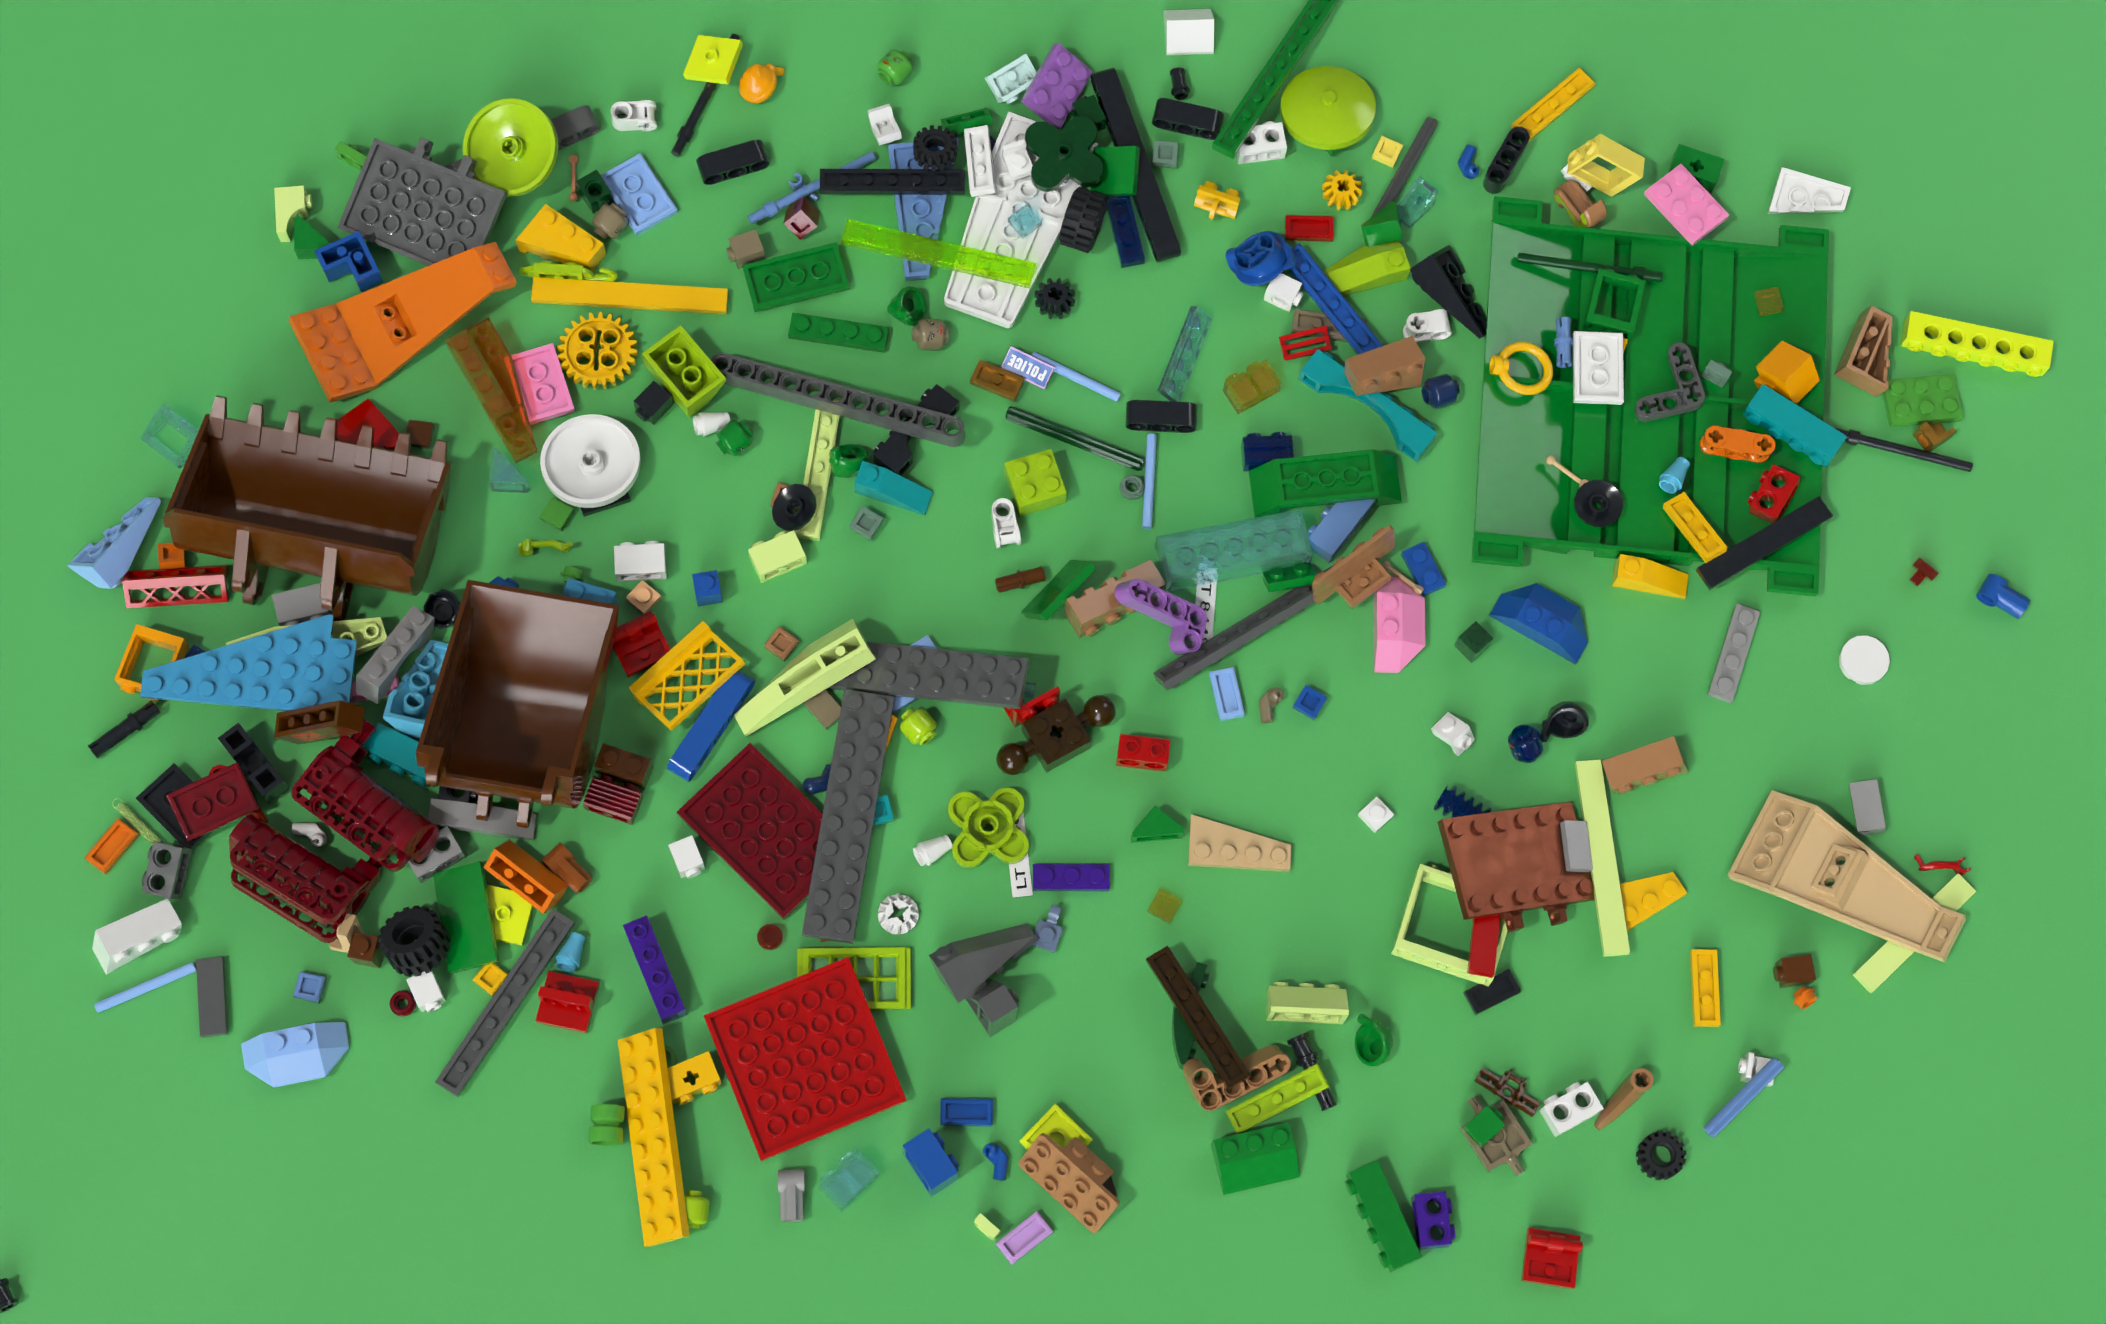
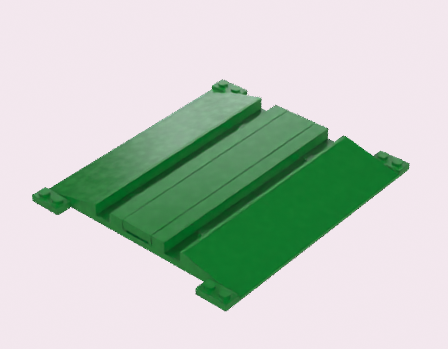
M1494 197L1475 524L1471 563L1521 567L1523 547L1560 554H1567L1569 549L1594 551V557L1618 559L1620 554L1646 558L1660 564L1690 566L1692 561H1704L1663 509V504L1683 492L1686 493L1725 543L1727 550L1771 525L1750 514L1748 500L1754 490H1759L1761 486L1759 481L1764 471H1769L1773 464L1800 477V485L1781 518L1818 496L1821 498L1822 465L1812 462L1810 457L1803 452L1793 450L1782 439L1772 437L1775 441V449L1763 463L1733 460L1727 457L1706 454L1700 448V440L1711 426L1742 429L1748 432L1770 435L1763 427L1751 424L1743 413L1759 390L1754 383V380L1759 376L1756 366L1781 341L1812 356L1820 381L1796 405L1823 421L1828 229L1781 225L1779 228L1778 247L1701 239L1692 246L1684 237L1541 223L1542 201ZM1518 253L1633 268L1634 266L1644 267V270L1663 273L1661 282L1646 280L1635 331L1630 341L1626 344L1623 354L1624 402L1622 405L1573 403V346L1571 347L1572 366L1568 367L1567 363L1566 368L1556 366L1557 347L1554 346V339H1556L1555 320L1560 318V321H1562L1561 317L1571 318L1572 339L1574 331H1585L1582 330L1594 278L1597 273L1517 262ZM1602 283L1595 314L1629 322L1636 292ZM1514 342L1535 344L1545 351L1552 362V381L1544 391L1538 394L1522 395L1516 393L1502 382L1499 375L1490 374L1489 364L1492 355H1499L1507 345ZM1680 342L1686 344L1691 351L1705 393L1703 405L1695 411L1649 422L1640 421L1634 413L1639 399L1677 389L1667 360V354L1672 344ZM1524 351L1515 352L1509 356L1508 373L1516 382L1523 385H1534L1542 379L1543 366L1536 356ZM1675 351L1674 356H1678V357H1679V360H1680V365H1679V366H1681V365H1683V364H1682L1683 354H1679L1678 351ZM1710 360L1721 362L1732 371L1723 388L1701 376ZM1687 371L1679 374L1680 379L1685 382L1693 379L1691 373ZM1693 387L1689 388V399H1692L1693 402H1697L1698 397L1693 396ZM1665 399L1663 405L1668 409H1673L1676 407V402L1673 399ZM1646 405L1642 406V410H1645L1646 414H1648L1650 409H1647ZM1549 455L1554 456L1555 461L1581 480H1603L1616 487L1623 498V509L1620 517L1613 524L1606 527H1594L1582 521L1574 509V498L1577 490L1580 488L1579 483L1553 464H1547L1546 457ZM1677 457H1683L1689 461L1690 466L1687 469L1682 488L1674 494L1667 493L1660 488L1659 477L1675 462ZM1776 480L1772 485L1779 488L1784 486L1785 483L1781 480ZM1763 501L1760 506L1770 508L1773 506V503ZM1593 504V507L1596 510L1601 509V506L1599 504ZM1820 526L1745 570H1767V592L1816 597L1819 589Z

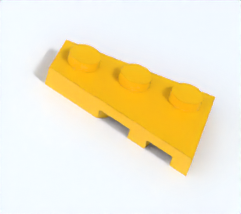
M1674 872L1620 884L1627 931L1687 894Z

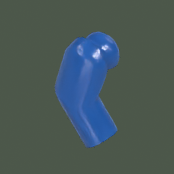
M1466 145L1458 160V166L1463 176L1468 179H1472L1479 174V168H1475L1476 165L1472 162L1477 151L1472 145Z
M995 1143L986 1144L983 1148V1154L994 1165L993 1179L1005 1181L1008 1166L1007 1154Z

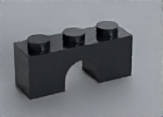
M239 723L218 737L232 758L239 762L243 772L268 804L289 789L282 777Z

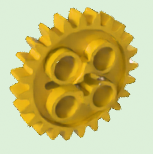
M590 312L589 319L587 320L582 315L580 316L579 324L572 320L573 329L564 328L567 336H560L562 344L558 345V351L561 352L558 358L559 361L563 362L561 364L562 370H567V377L574 376L575 384L583 380L584 388H587L589 383H592L594 390L597 389L598 384H602L603 388L606 389L607 382H611L615 387V379L619 378L624 381L623 373H632L628 365L636 366V361L632 357L638 356L637 350L634 349L638 346L637 341L633 340L635 338L634 332H628L629 325L624 324L621 326V318L613 321L612 314H609L605 319L602 312H599L598 318H594ZM601 331V349L599 350L598 354L599 367L598 370L595 371L594 368L596 363L595 352L597 351V333ZM584 336L593 337L588 342L581 341ZM609 337L617 338L614 343L605 342ZM584 358L590 359V362L586 365L579 364V361ZM607 360L615 361L611 366L603 365Z

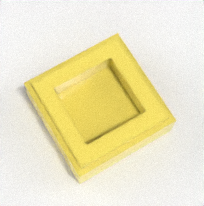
M1381 136L1371 159L1393 168L1403 145Z

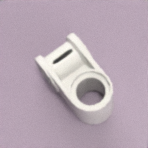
M651 100L616 102L611 107L612 125L618 131L655 130L657 122L655 121L654 111L657 108V104ZM619 114L627 115V117L622 119L618 118L617 116Z
M1444 309L1413 313L1408 317L1403 328L1404 338L1413 336L1416 342L1443 340L1452 335L1448 314Z
M1006 498L997 499L993 503L991 511L996 549L1000 548L1001 545L1012 543L1021 545L1019 526L1012 502ZM1005 508L1009 511V514L1007 516H999L996 510Z

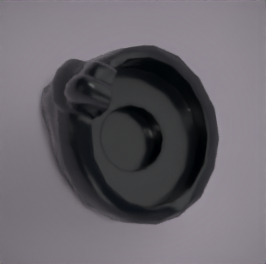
M1561 702L1551 707L1547 719L1542 722L1539 741L1547 742L1550 735L1563 739L1581 735L1589 725L1587 712L1579 705L1568 702Z

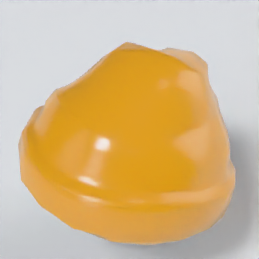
M770 63L766 65H752L744 71L740 78V95L752 104L766 101L776 89L777 76H783L785 69L775 67Z

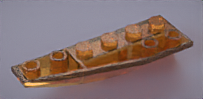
M489 317L445 339L451 356L514 462L518 463L537 453L512 356Z

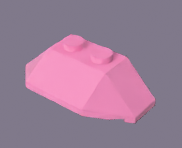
M1391 577V581L1373 593L1374 672L1399 673L1425 647V598L1415 593L1413 588L1398 577Z

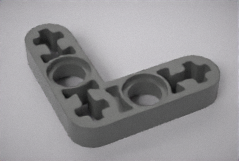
M1681 342L1672 344L1667 354V360L1677 389L1639 399L1634 413L1640 421L1649 422L1695 411L1703 405L1705 393L1691 351L1686 344ZM1675 351H1678L1679 354H1683V357H1682V364H1683V365H1681V366H1679V365H1680L1679 357H1678V356H1674ZM1687 371L1691 373L1693 379L1685 382L1680 379L1679 374ZM1693 387V396L1698 397L1697 402H1693L1692 399H1689V388ZM1665 399H1673L1676 402V407L1668 409L1663 405V401ZM1643 405L1650 409L1648 414H1646L1645 410H1642Z

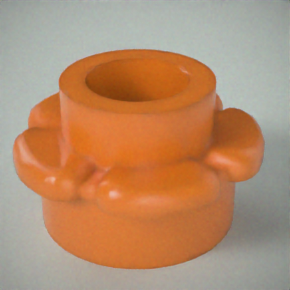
M1806 986L1798 989L1793 995L1795 997L1793 1004L1798 1005L1801 1010L1812 1005L1817 1000V996L1814 993L1815 989H1807Z

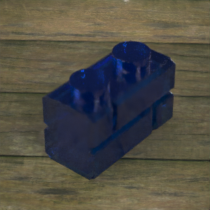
M1274 432L1271 436L1250 433L1243 437L1241 442L1243 471L1252 470L1274 459L1294 457L1292 435H1286L1284 432Z

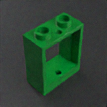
M1599 268L1594 278L1582 330L1623 333V338L1628 339L1627 342H1629L1635 331L1646 280H1642L1636 275L1626 276L1612 269ZM1602 283L1636 292L1629 322L1595 314Z

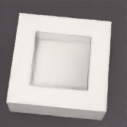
M1376 797L1358 813V816L1376 833L1393 818L1394 814Z

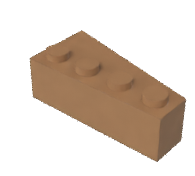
M1148 560L1125 571L1119 580L1117 577L1105 580L1098 590L1090 587L1084 590V594L1078 599L1074 595L1066 599L1064 614L1079 639L1085 635L1086 637L1093 636L1105 624L1112 625L1121 619L1120 616L1127 612L1130 614L1136 612V610L1117 601L1115 588L1119 583L1141 579L1165 590L1166 582L1152 560Z

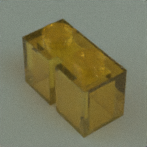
M1266 359L1260 363L1258 361L1251 363L1246 368L1247 372L1233 373L1226 378L1223 392L1237 414L1244 412L1280 391L1282 382Z

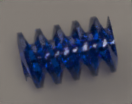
M1448 785L1434 806L1435 811L1443 807V816L1452 812L1451 818L1490 813L1492 811L1491 807L1482 811L1483 802H1479L1474 806L1473 796L1464 800L1465 791L1456 795L1457 786H1453L1448 790Z

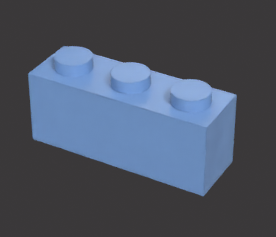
M1375 499L1335 503L1332 508L1327 506L1320 516L1323 519L1318 526L1314 524L1307 532L1306 537H1308L1306 547L1330 563L1370 512Z

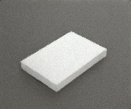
M1574 331L1573 403L1622 405L1624 402L1623 333Z

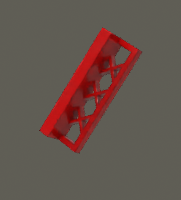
M228 565L127 571L122 579L126 608L228 602L229 596L226 583L229 575ZM220 584L222 595L212 596L205 589L209 585ZM184 586H191L198 592L194 597H186L180 590ZM165 587L172 592L169 598L162 599L154 593L158 588ZM140 589L147 596L143 600H132L130 590Z

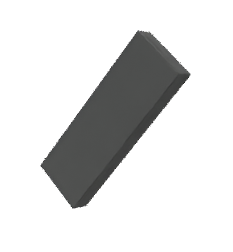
M224 958L197 959L200 1037L228 1035Z

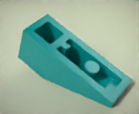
M862 461L854 482L855 493L924 516L933 494L932 491L886 468Z

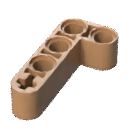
M1276 1045L1266 1046L1242 1058L1241 1061L1249 1073L1253 1069L1256 1070L1251 1074L1250 1078L1230 1090L1226 1088L1217 1072L1212 1073L1198 1058L1189 1059L1184 1064L1183 1075L1197 1103L1204 1110L1213 1111L1287 1073L1291 1065L1290 1059ZM1198 1071H1201L1200 1075L1194 1077ZM1210 1092L1206 1098H1203L1206 1093Z

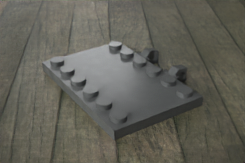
M420 137L416 149L412 147L410 152H407L374 138L337 228L350 234L360 231L363 239L429 266L471 248L487 244L508 193L475 180L476 174L473 171L477 161L466 155L463 156L459 168L454 167L451 170L432 162V158L429 155L434 143Z

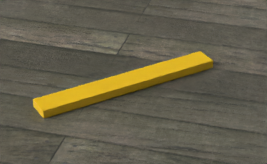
M533 277L531 301L532 303L727 314L728 289Z

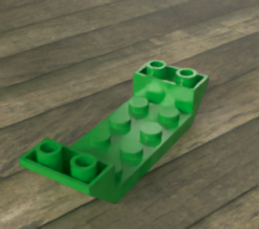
M1374 449L1274 459L1249 470L1255 518L1279 516L1280 509L1371 499H1376L1377 506L1402 503L1396 457Z

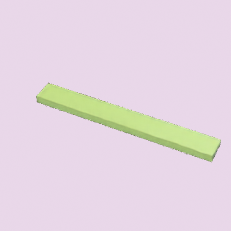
M1601 760L1576 761L1575 771L1583 821L1587 822L1593 867L1591 878L1594 886L1593 891L1603 957L1629 955V941Z

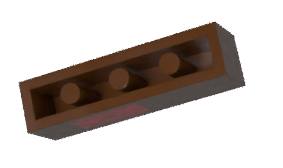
M338 700L279 712L276 717L274 738L299 745L362 733L365 707Z

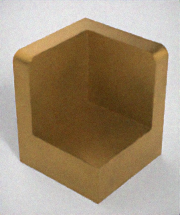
M1926 421L1917 428L1913 436L1924 451L1931 452L1948 441L1956 430L1951 428L1946 431L1941 423L1928 424Z

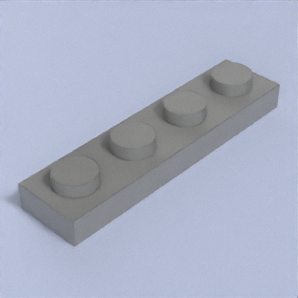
M1740 604L1735 605L1707 696L1730 704L1732 703L1760 611Z

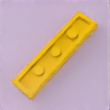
M1579 67L1514 121L1511 128L1519 126L1525 128L1530 136L1529 141H1531L1592 90L1596 83Z

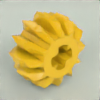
M1346 169L1343 174H1340L1338 170L1334 171L1333 176L1328 174L1326 182L1322 184V191H1324L1322 197L1323 200H1329L1328 207L1335 204L1337 205V211L1341 209V206H1344L1348 211L1351 205L1356 206L1358 204V198L1362 196L1363 191L1360 189L1362 186L1361 181H1355L1356 173L1349 176Z

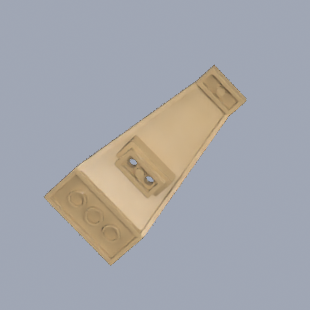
M1773 790L1769 794L1728 873L1730 880L1775 895L1942 962L1946 961L1966 921L1964 914L1938 905L1820 807ZM1845 860L1844 864L1838 865L1840 861ZM1829 882H1834L1832 886H1827Z

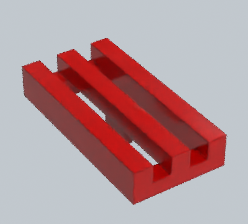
M1327 326L1279 337L1284 361L1314 354L1317 349L1322 352L1332 350ZM1320 332L1323 334L1322 337L1285 345L1286 340ZM1325 342V346L1289 355L1287 353V350Z

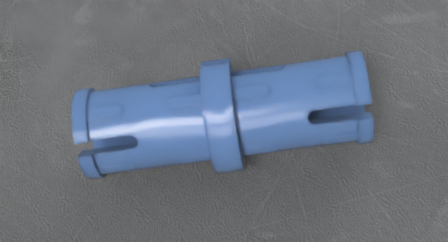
M1561 317L1562 321H1560V318L1555 320L1556 339H1554V346L1557 347L1556 366L1566 368V363L1568 367L1572 366L1571 347L1573 346V339L1571 338V318Z

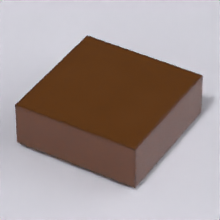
M409 420L406 433L411 434V446L430 449L434 424Z

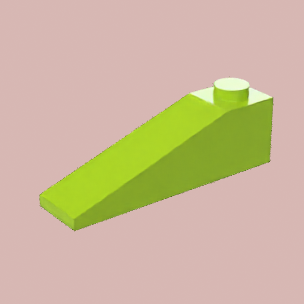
M1398 241L1371 247L1365 244L1323 272L1342 296H1347L1405 281L1411 268L1404 247Z

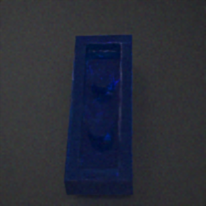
M1130 196L1108 198L1107 212L1121 268L1145 264V257Z

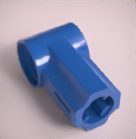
M1988 574L1976 594L1977 599L1983 604L1991 607L1997 606L2016 619L2022 616L2030 602L2028 598L2009 588L2008 583L2002 577L1995 574Z

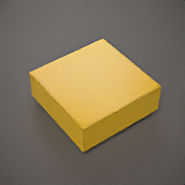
M492 963L483 966L472 980L493 997L508 974Z

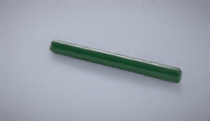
M1010 406L1006 412V420L1134 470L1140 471L1144 463V458L1013 406Z

